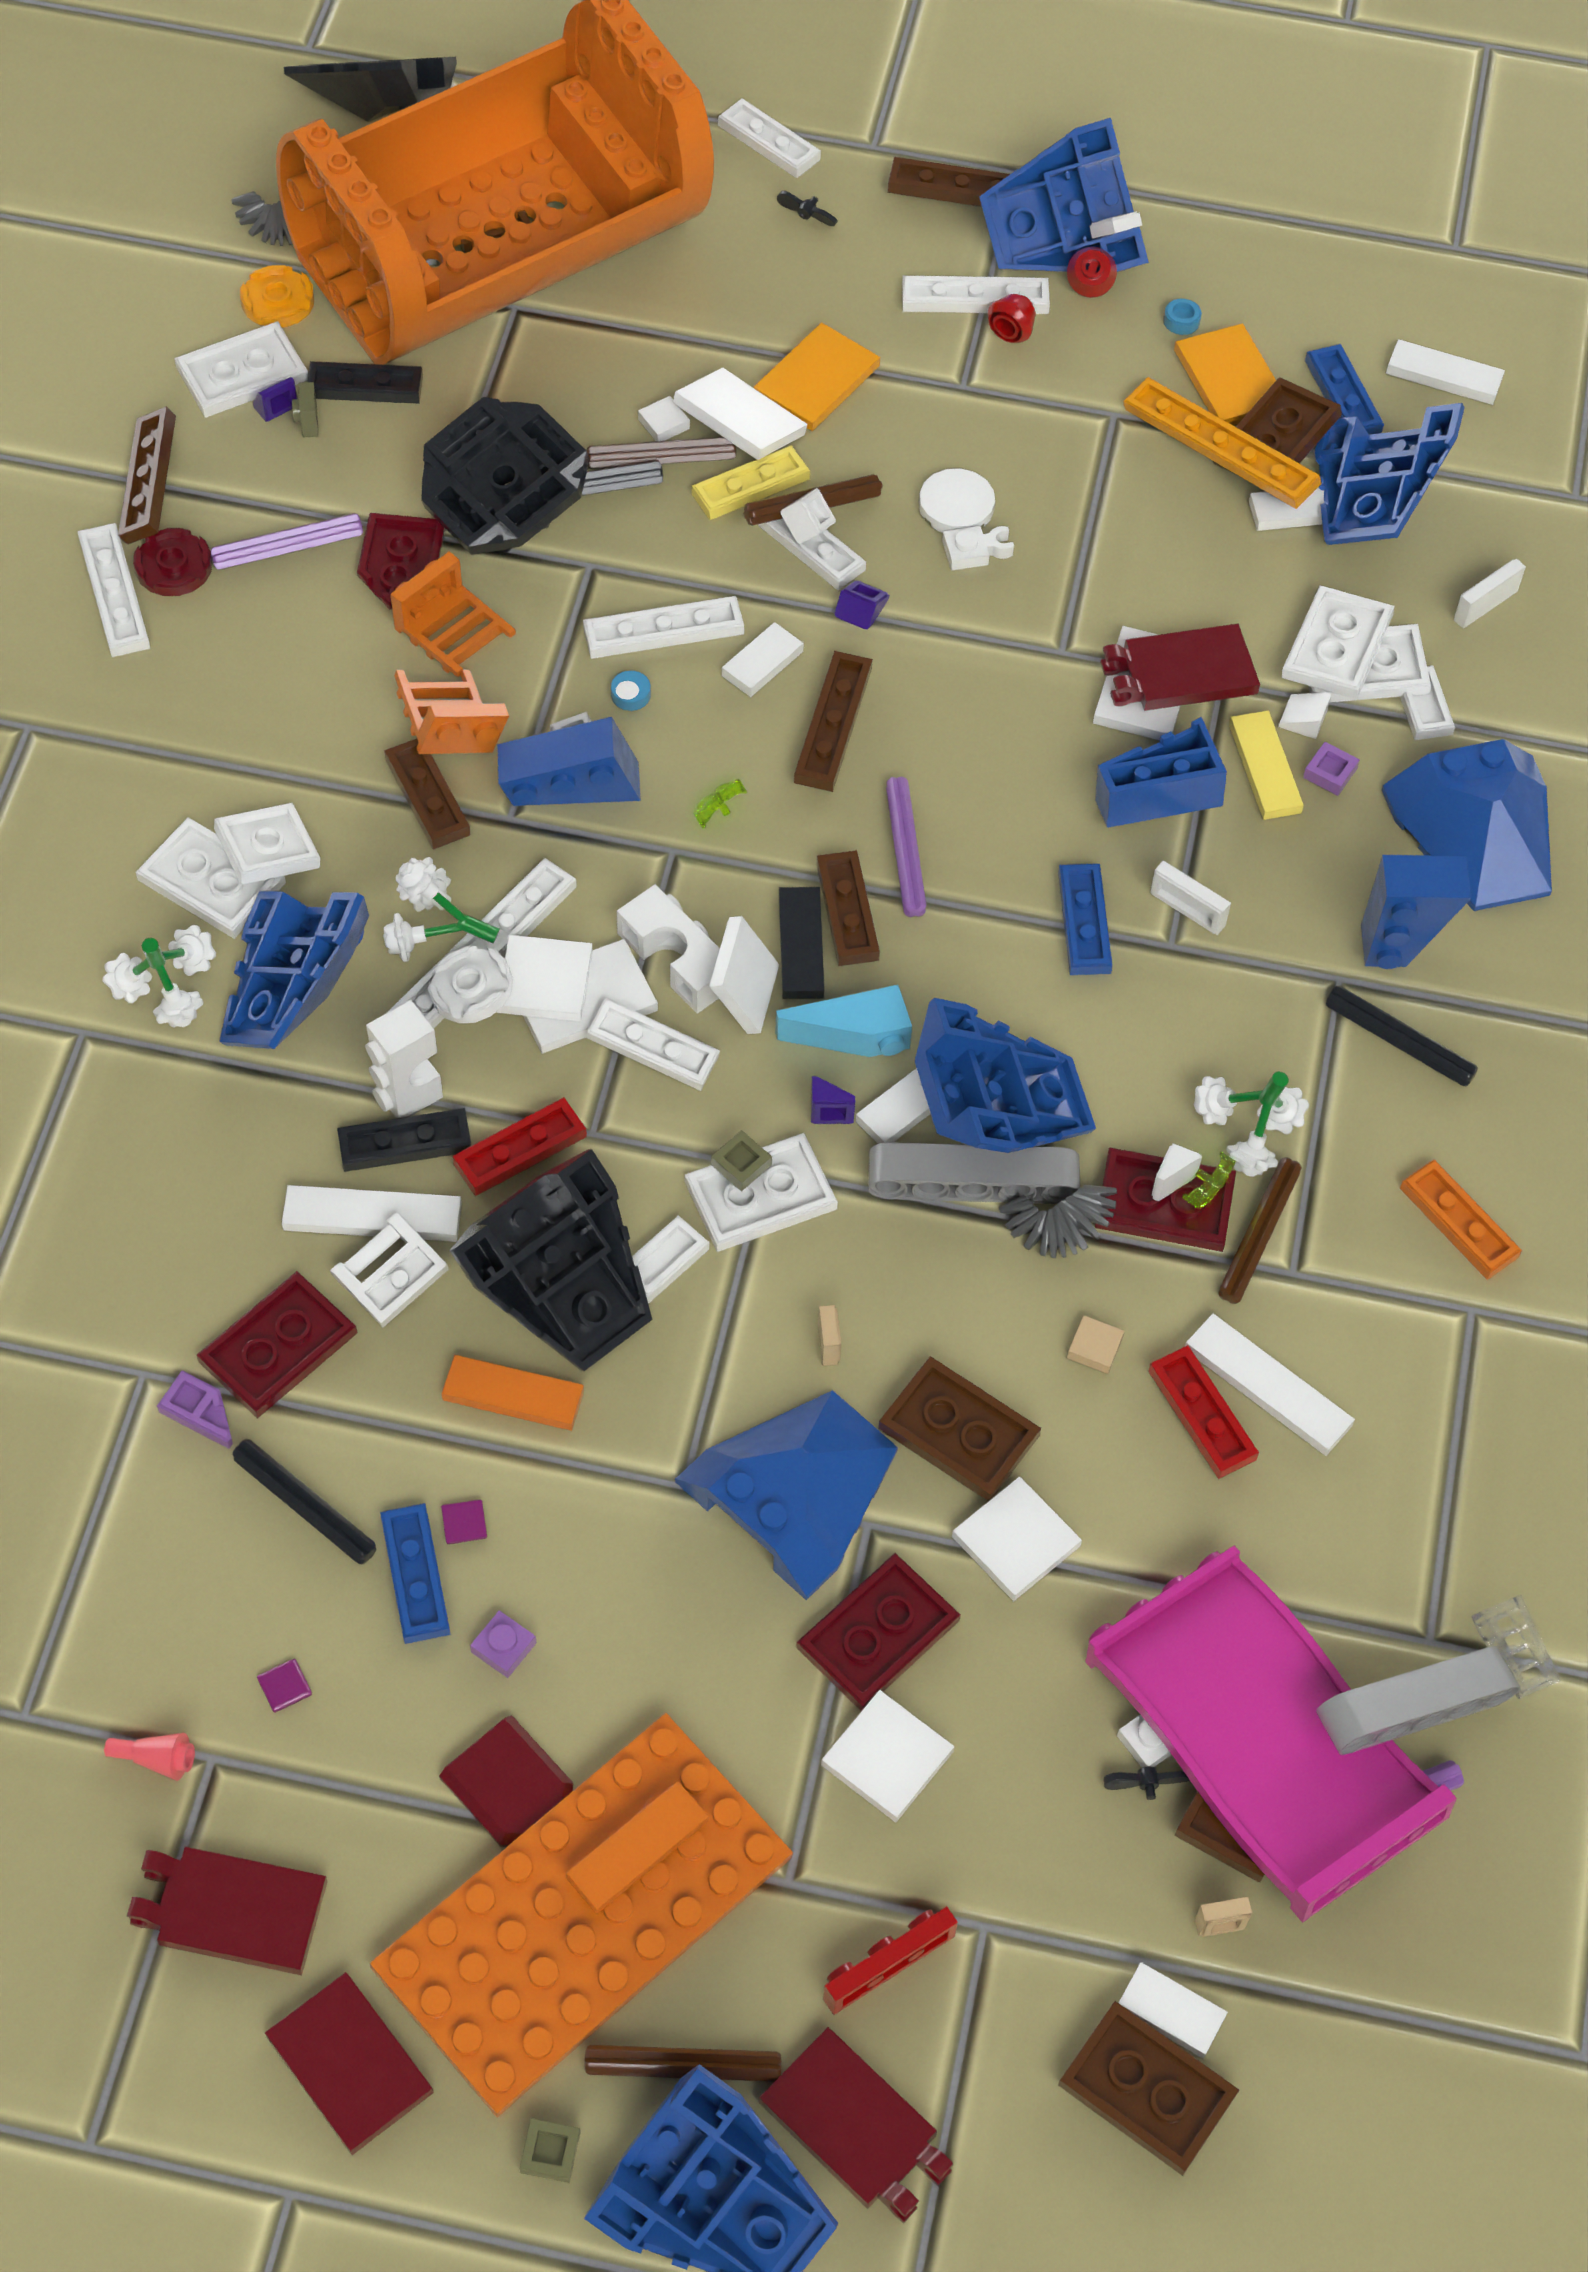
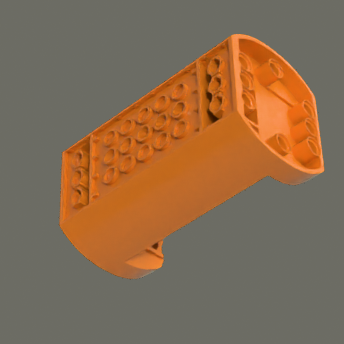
M584 0L574 5L569 11L564 24L563 38L338 138V132L335 128L330 129L324 119H317L284 134L277 146L276 171L283 215L299 261L373 363L384 365L700 215L706 208L711 196L714 175V152L709 121L699 89L629 0ZM557 201L562 203L565 207H563L562 209H556L547 206V204L550 202ZM525 210L527 216L533 218L534 221L529 224L518 222L516 220L518 212ZM502 227L505 230L504 235L499 238L487 236L484 233ZM461 239H467L472 242V250L470 252L464 253L456 251L454 248L461 245ZM435 259L441 264L433 268L429 266L426 260Z

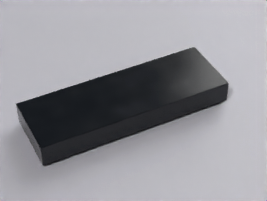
M310 361L307 382H314L316 399L420 404L423 370L421 366Z
M779 887L782 999H824L820 887Z
M465 1108L337 1128L344 1172L455 1155L472 1146Z

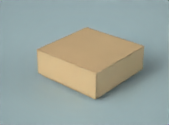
M835 1305L819 1306L818 1333L822 1366L838 1365L841 1354L838 1311Z
M1083 1315L1069 1348L1067 1359L1109 1374L1125 1331Z
M1242 1897L1201 1905L1195 1918L1198 1935L1206 1937L1244 1930L1252 1915L1249 1898Z

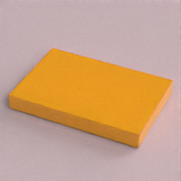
M821 322L753 388L807 423V429L813 432L880 366V356Z
M1243 323L1175 342L1174 351L1208 411L1231 425H1237L1276 381Z

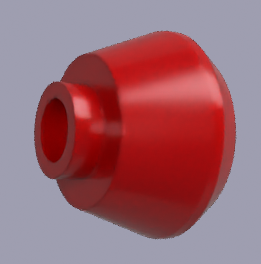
M1087 247L1079 250L1070 259L1067 267V279L1072 289L1079 295L1088 298L1099 297L1107 293L1114 285L1117 276V268L1112 256L1105 250L1097 247Z
M1010 294L990 305L988 308V322L992 331L1000 339L1009 343H1020L1030 338L1036 312L1032 302L1026 296Z

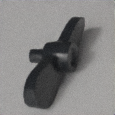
M781 191L777 196V201L781 206L797 211L803 219L807 220L812 216L828 226H835L838 222L832 214L816 207L815 204L818 202V198L815 196L805 201L787 191Z
M1155 1767L1140 1768L1138 1773H1111L1103 1779L1104 1787L1108 1790L1140 1786V1789L1146 1792L1147 1800L1156 1798L1155 1789L1159 1787V1784L1190 1781L1184 1771L1157 1773Z

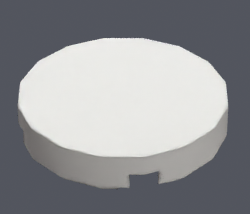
M961 468L945 469L934 473L923 483L919 493L920 514L924 520L926 517L931 522V527L942 533L943 531L982 526L983 524L985 526L990 522L994 512V490L989 482L976 472Z
M465 946L450 952L438 962L433 970L435 975L432 978V983L429 980L428 991L436 1010L446 1019L457 1023H476L491 1017L504 1006L512 991L513 977L505 958L495 949L487 947L488 950L478 949L477 946Z

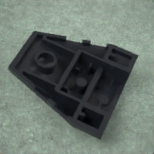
M455 56L286 66L283 68L286 76L368 122L394 111L405 109L449 89L452 84L457 60Z
M588 1149L536 1177L470 1225L449 1250L476 1290L581 1371L587 1370L653 1320L639 1268L634 1265L630 1251L628 1228L623 1225L617 1204L619 1196L616 1185L592 1149Z

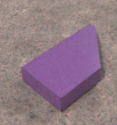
M181 1371L158 1403L159 1413L230 1449L233 1442L220 1390Z

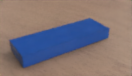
M1338 344L1308 351L1305 362L1324 398L1341 405L1342 415L1340 418L1357 416L1369 435L1382 433L1384 423L1342 345Z
M1100 864L1059 865L1058 876L1070 975L1111 974L1112 957Z
M426 1504L380 1512L404 1643L408 1644L451 1635Z

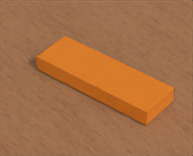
M1435 1159L1402 1181L1400 1189L1487 1280L1520 1257L1522 1250Z
M454 1355L442 1391V1400L572 1431L584 1394V1385Z
M677 1781L566 1872V1879L594 1912L598 1914L709 1821V1816Z

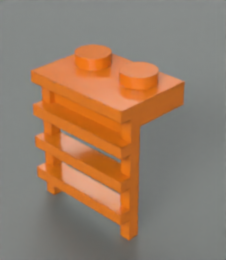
M450 551L438 560L428 563L423 571L409 581L401 583L391 593L395 630L399 633L404 632L410 637V642L415 647L420 645L426 650L427 657L431 660L435 658L442 664V669L446 673L452 672L456 677H459L463 670L460 666L462 662L502 632L509 638L516 634L515 628L462 585L460 560ZM470 606L474 608L472 612L432 641L428 639V637ZM486 619L491 622L448 655L443 652Z
M396 670L394 676L399 687L397 696L398 699H403L405 704L403 713L405 717H409L411 720V735L416 736L419 742L417 745L418 754L493 753L509 718L505 703H482L470 670H462L460 676L463 682H408L404 670ZM469 698L470 700H415V699Z

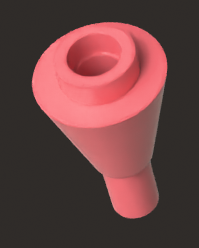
M186 1733L142 1738L136 1741L108 1738L105 1743L104 1754L106 1757L133 1760L138 1765L178 1781L185 1772L191 1770L195 1758V1748L189 1742Z

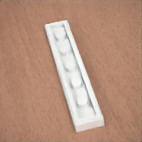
M544 858L481 920L500 928L494 944L467 933L444 957L450 952L465 946H477L478 949L488 950L487 947L495 949L505 958L509 935L528 936L577 887L576 878ZM436 965L389 1011L412 1000L434 1029L445 1018L436 1010L428 991L429 980L432 983V978L435 975L433 970Z

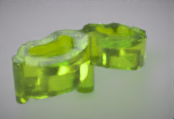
M735 779V781L718 786L712 794L697 803L694 809V816L703 829L706 828L707 825L705 823L711 819L716 810L720 809L723 816L731 813L725 801L740 793H748L740 779Z
M1221 1151L1219 1155L1221 1160L1212 1176L1199 1169L1195 1176L1203 1180L1204 1183L1189 1195L1184 1194L1182 1196L1184 1200L1196 1208L1206 1206L1215 1197L1219 1189L1225 1185L1232 1167L1235 1165L1236 1161Z

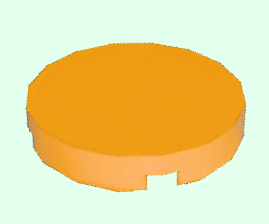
M271 265L255 270L249 275L250 280L246 284L243 282L240 288V300L247 318L261 326L277 321L282 328L297 324L310 314L314 306V289L308 276L303 272L301 274L294 272L292 267L286 265Z

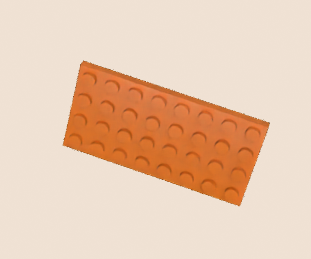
M665 1713L369 1963L370 1968L498 2118L792 1858L793 1852L671 1717ZM679 1781L709 1816V1821L601 1912L596 1914L566 1879V1872L675 1782Z

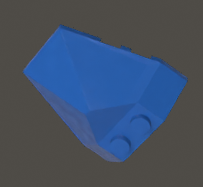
M1111 117L1073 129L1020 169H1017L979 196L999 269L1067 272L1069 261L1073 255L1087 247H1097L1108 252L1115 261L1117 272L1149 263L1140 226L1092 239L1091 223L1134 212L1119 157L1120 150Z
M1463 403L1426 407L1422 427L1418 429L1369 435L1357 416L1340 418L1316 444L1315 459L1319 464L1321 478L1319 488L1324 490V503L1320 504L1324 541L1327 545L1398 538L1457 440L1465 409Z
M1505 739L1429 753L1382 786L1383 795L1394 821L1402 830L1407 829L1420 843L1418 849L1424 855L1467 856L1471 899L1467 904L1473 911L1551 895L1547 786L1533 755Z
M259 891L243 928L241 940L247 943L244 961L239 960L236 962L234 974L238 975L240 980L237 995L232 994L228 999L220 1043L226 1046L275 1049L328 998L351 959L356 946H358L363 938L364 927L369 918L364 896L353 892H332L326 907H307L285 892Z
M933 998L929 1002L915 1057V1065L937 1134L975 1148L1011 1153L1089 1134L1096 1129L1072 1057L1032 1037L1024 1041L1008 1033L1010 1030L1009 1025L999 1020L994 1025L976 1016L978 1014L977 1009L967 1004Z
M832 1390L706 1449L675 1478V1483L706 1511H709L715 1504L718 1505L774 1556L773 1571L807 1600L839 1569L844 1559V1554L854 1534L857 1533L862 1523V1518L872 1498L875 1497L898 1451V1447Z
M700 2064L684 2075L667 2095L624 2152L584 2217L585 2220L625 2249L640 2254L645 2249L673 2259L671 2265L686 2270L691 2265L708 2272H803L838 2226L836 2219L743 2096Z

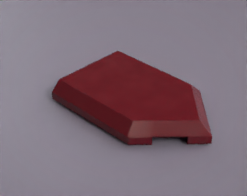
M370 513L357 576L389 610L392 609L391 593L401 583L409 581L423 571L428 563L440 558L445 528L433 518Z
M512 1715L505 1717L449 1763L439 1775L440 1780L500 1847L509 1846L573 1791L574 1786L570 1778Z

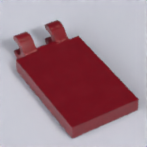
M1239 623L1126 639L1124 648L1118 644L1104 646L1103 652L1106 659L1100 660L1103 673L1106 676L1126 671L1130 673V676L1120 675L1113 678L1116 690H1111L1110 694L1114 706L1118 707L1141 702L1144 711L1257 695L1261 685Z
M190 1847L184 1848L181 1860L158 1851L146 1850L141 1870L145 1871L144 1878L167 1883L160 1904L145 1898L132 1897L127 1917L131 1918L130 1925L159 1930L157 1938L159 1946L302 1976L327 1886L326 1876Z
M829 2027L759 2097V2104L867 2209L879 2199L902 2223H905L918 2209L916 2205L919 2200L906 2187L899 2184L917 2165L937 2186L952 2172L950 2169L953 2166L952 2161L939 2149L929 2144L936 2137L937 2130Z

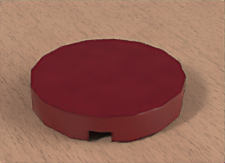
M183 528L160 530L157 534L145 538V543L141 545L140 549L138 545L134 552L133 565L140 584L150 592L158 595L181 596L193 592L207 581L212 572L211 551L206 540L201 536L198 538L192 535L190 530Z

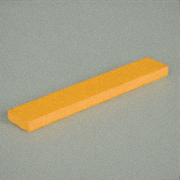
M1149 377L1123 401L1126 411L1295 509L1321 485L1319 474Z

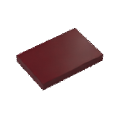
M1109 1147L1102 1186L1117 1188V1194L1105 1197L1116 1201V1209H1107L1114 1214L1113 1218L1103 1217L1110 1223L1108 1227L1095 1223V1228L1223 1252L1236 1171L1200 1164L1198 1175L1193 1180L1160 1201H1156L1153 1199L1152 1191L1156 1175L1164 1157Z
M296 1271L196 1356L198 1362L258 1419L358 1332L354 1323Z
M894 1553L796 1643V1648L862 1712L879 1690L884 1692L960 1621L961 1614L903 1559Z
M347 1972L265 2032L268 2041L351 2155H354L434 2093L431 2085Z

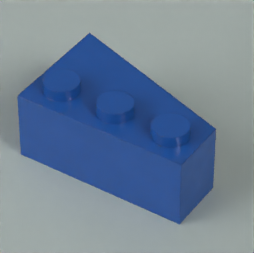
M612 717L497 744L498 784L513 806L641 801L639 762Z
M1202 717L1192 721L1191 728L1176 735L1170 731L1160 736V742L1144 750L1138 746L1098 765L1095 801L1107 828L1223 806L1227 771Z
M1382 855L1361 923L1365 966L1383 969L1406 967L1471 899L1467 856Z

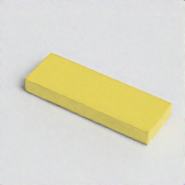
M790 445L759 460H753L692 485V496L708 519L712 520L744 507L749 502L761 500L810 480V470L793 446Z
M1269 710L1232 716L1229 727L1263 820L1301 814L1304 805Z

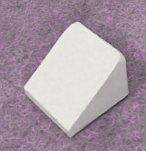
M818 488L781 510V515L798 544L819 535L836 522Z
M1326 692L1291 694L1278 727L1316 739L1327 713L1332 694Z
M1176 1144L1169 1146L1155 1178L1152 1191L1153 1199L1160 1201L1193 1180L1198 1175L1202 1155Z

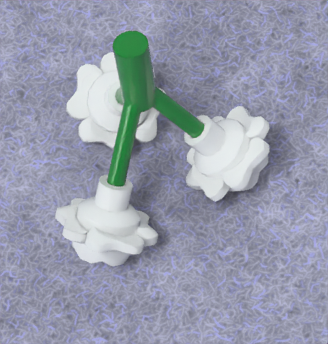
M427 857L423 861L411 858L409 862L403 863L399 868V874L396 875V881L399 884L396 890L400 893V899L404 901L409 898L417 912L422 911L424 908L430 910L434 905L440 910L445 909L458 920V923L426 929L424 925L411 927L407 921H403L399 913H395L393 922L384 927L383 937L385 946L389 948V954H399L403 962H408L410 952H412L416 943L426 942L427 937L464 931L494 944L500 928L462 913L451 903V897L446 894V888L449 886L451 879L446 876V871L443 868L436 870L432 858Z
M192 925L186 930L177 929L174 933L175 941L169 943V950L167 951L161 950L156 939L146 938L141 945L146 957L143 961L139 957L130 959L125 953H121L114 961H108L104 967L107 974L103 976L102 981L111 989L113 997L116 1000L124 997L128 1003H134L139 996L147 995L150 992V987L147 983L152 979V975L147 969L151 967L157 971L164 986L162 988L164 998L161 1004L153 1010L159 1024L169 1023L174 1028L190 1025L191 1021L197 1018L196 1010L204 1002L200 998L198 991L185 992L179 990L178 985L171 982L165 969L166 960L173 959L174 967L177 969L183 968L187 976H192L197 971L205 972L210 969L209 960L216 957V952L211 946V934L208 932L201 933L200 927L197 925Z
M1275 1072L1265 1088L1260 1091L1236 1093L1230 1087H1226L1223 1077L1214 1079L1210 1076L1204 1077L1202 1079V1086H1197L1195 1089L1194 1107L1196 1112L1203 1116L1205 1124L1216 1123L1218 1125H1225L1227 1121L1226 1116L1233 1114V1107L1236 1106L1237 1102L1259 1100L1262 1104L1257 1111L1259 1119L1256 1129L1250 1132L1248 1141H1239L1236 1145L1227 1146L1226 1149L1227 1153H1229V1159L1234 1161V1169L1238 1172H1243L1247 1176L1262 1175L1263 1171L1276 1167L1278 1161L1275 1159L1276 1155L1264 1146L1267 1138L1266 1134H1264L1265 1129L1268 1131L1278 1130L1288 1135L1292 1132L1293 1126L1302 1127L1305 1123L1304 1114L1309 1108V1103L1307 1100L1301 1099L1303 1093L1300 1088L1286 1087L1289 1078L1283 1072Z

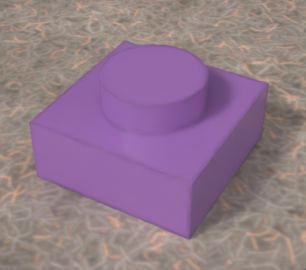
M1324 742L1305 768L1303 778L1338 796L1356 772L1360 759Z
M499 1610L472 1642L470 1648L471 1653L506 1678H509L537 1642L534 1634Z

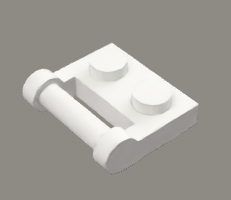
M397 1212L386 1221L388 1226L344 1264L339 1262L330 1270L335 1279L349 1291L382 1328L449 1270L447 1263ZM399 1238L406 1243L405 1246L364 1282L361 1283L356 1278L359 1273Z

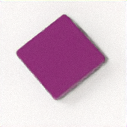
M482 1500L441 1506L447 1544L487 1538Z
M291 1659L257 1676L258 1682L274 1713L312 1695L311 1689L296 1659Z

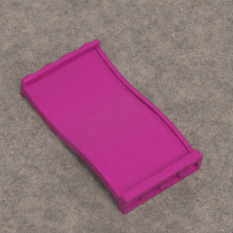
M1234 1545L1222 1554L1216 1551L1208 1555L1199 1564L1197 1570L1184 1578L1183 1575H1179L1165 1585L1161 1594L1149 1602L1147 1599L1138 1601L1127 1611L1125 1618L1113 1626L1110 1623H1106L1099 1627L1089 1638L1085 1662L1091 1669L1096 1666L1140 1713L1164 1743L1215 1816L1259 1869L1290 1900V1909L1303 1923L1450 1817L1457 1798L1445 1784L1440 1787L1437 1786L1409 1759L1393 1740L1346 1755L1338 1753L1316 1710L1328 1699L1349 1691L1351 1688L1289 1608L1241 1561L1239 1557L1240 1551Z

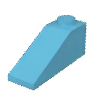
M899 985L777 1010L775 1034L777 1040L866 1057L882 1054L892 1056L905 1049H910L912 1024Z

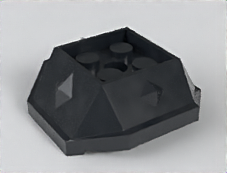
M482 397L424 444L421 501L425 509L471 555L492 551L508 552L512 548L521 547L542 529L548 528L554 519L581 498L590 458L587 450L539 404L500 402L499 399Z

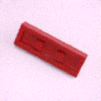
M565 1097L453 1155V1164L470 1190L477 1196L586 1138V1127Z
M1189 1345L1150 1363L1148 1372L1218 1479L1257 1460L1259 1455L1257 1448Z
M947 1906L936 1914L932 1910H927L909 1923L908 1928L910 1930L895 1940L892 1936H887L875 1943L867 1952L869 1957L853 1966L851 1962H847L836 1968L828 1975L827 1981L829 1983L824 1985L823 2000L832 2014H837L954 1938L958 1921Z

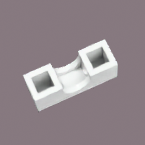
M655 884L617 910V934L622 939H625L626 943L643 960L660 950H674L682 955L670 964V987L697 1014L719 999L709 985L720 948L709 938L707 930L699 921H692L683 912L680 903L671 894L666 895Z
M412 1000L366 1024L369 1043L365 1044V1048L373 1064L369 1067V1072L376 1083V1088L372 1092L378 1105L384 1112L391 1110L396 1118L410 1117L443 1098L440 1074L428 1060L429 1057L437 1053L435 1030Z

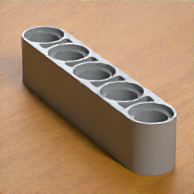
M888 1142L876 1144L869 1150V1192L873 1196L882 1199L1008 1203L1025 1195L1033 1203L1058 1204L1080 1188L1079 1154L1069 1148L1031 1147L1011 1153H1004L960 1144Z
M1492 1646L1340 1693L1321 1704L1317 1708L1316 1713L1338 1753L1346 1755L1495 1707L1516 1695L1521 1687L1498 1648Z

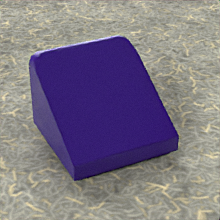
M289 377L258 393L253 401V407L265 422L292 410V399H297L294 379Z
M856 580L841 590L835 616L860 628L869 629L884 608L890 595L887 592Z
M812 1076L811 1123H854L855 1096L819 1077Z

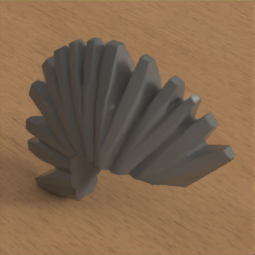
M254 191L231 199L233 205L243 207L235 212L236 218H241L239 223L241 225L254 224L248 231L252 237L263 231L262 242L264 243L270 238L271 245H275L278 239L280 246H283V236H285L289 245H293L280 201L273 203V205L265 204V201L261 200V196L257 195Z
M1084 1184L1082 1188H1079L1071 1196L1060 1201L1052 1209H1048V1211H1038L1037 1206L1035 1207L1032 1201L1028 1200L1025 1195H1022L999 1207L1000 1213L1018 1214L1005 1224L1007 1229H1014L1011 1232L1013 1238L1031 1232L1024 1244L1027 1250L1034 1247L1042 1238L1041 1256L1046 1257L1050 1248L1051 1258H1056L1059 1248L1062 1257L1065 1258L1066 1242L1073 1255L1078 1254L1076 1245L1083 1251L1089 1248L1079 1229H1083L1097 1240L1100 1238V1234L1091 1222L1108 1227L1110 1223L1103 1217L1113 1218L1114 1214L1107 1209H1116V1201L1105 1197L1117 1194V1188Z

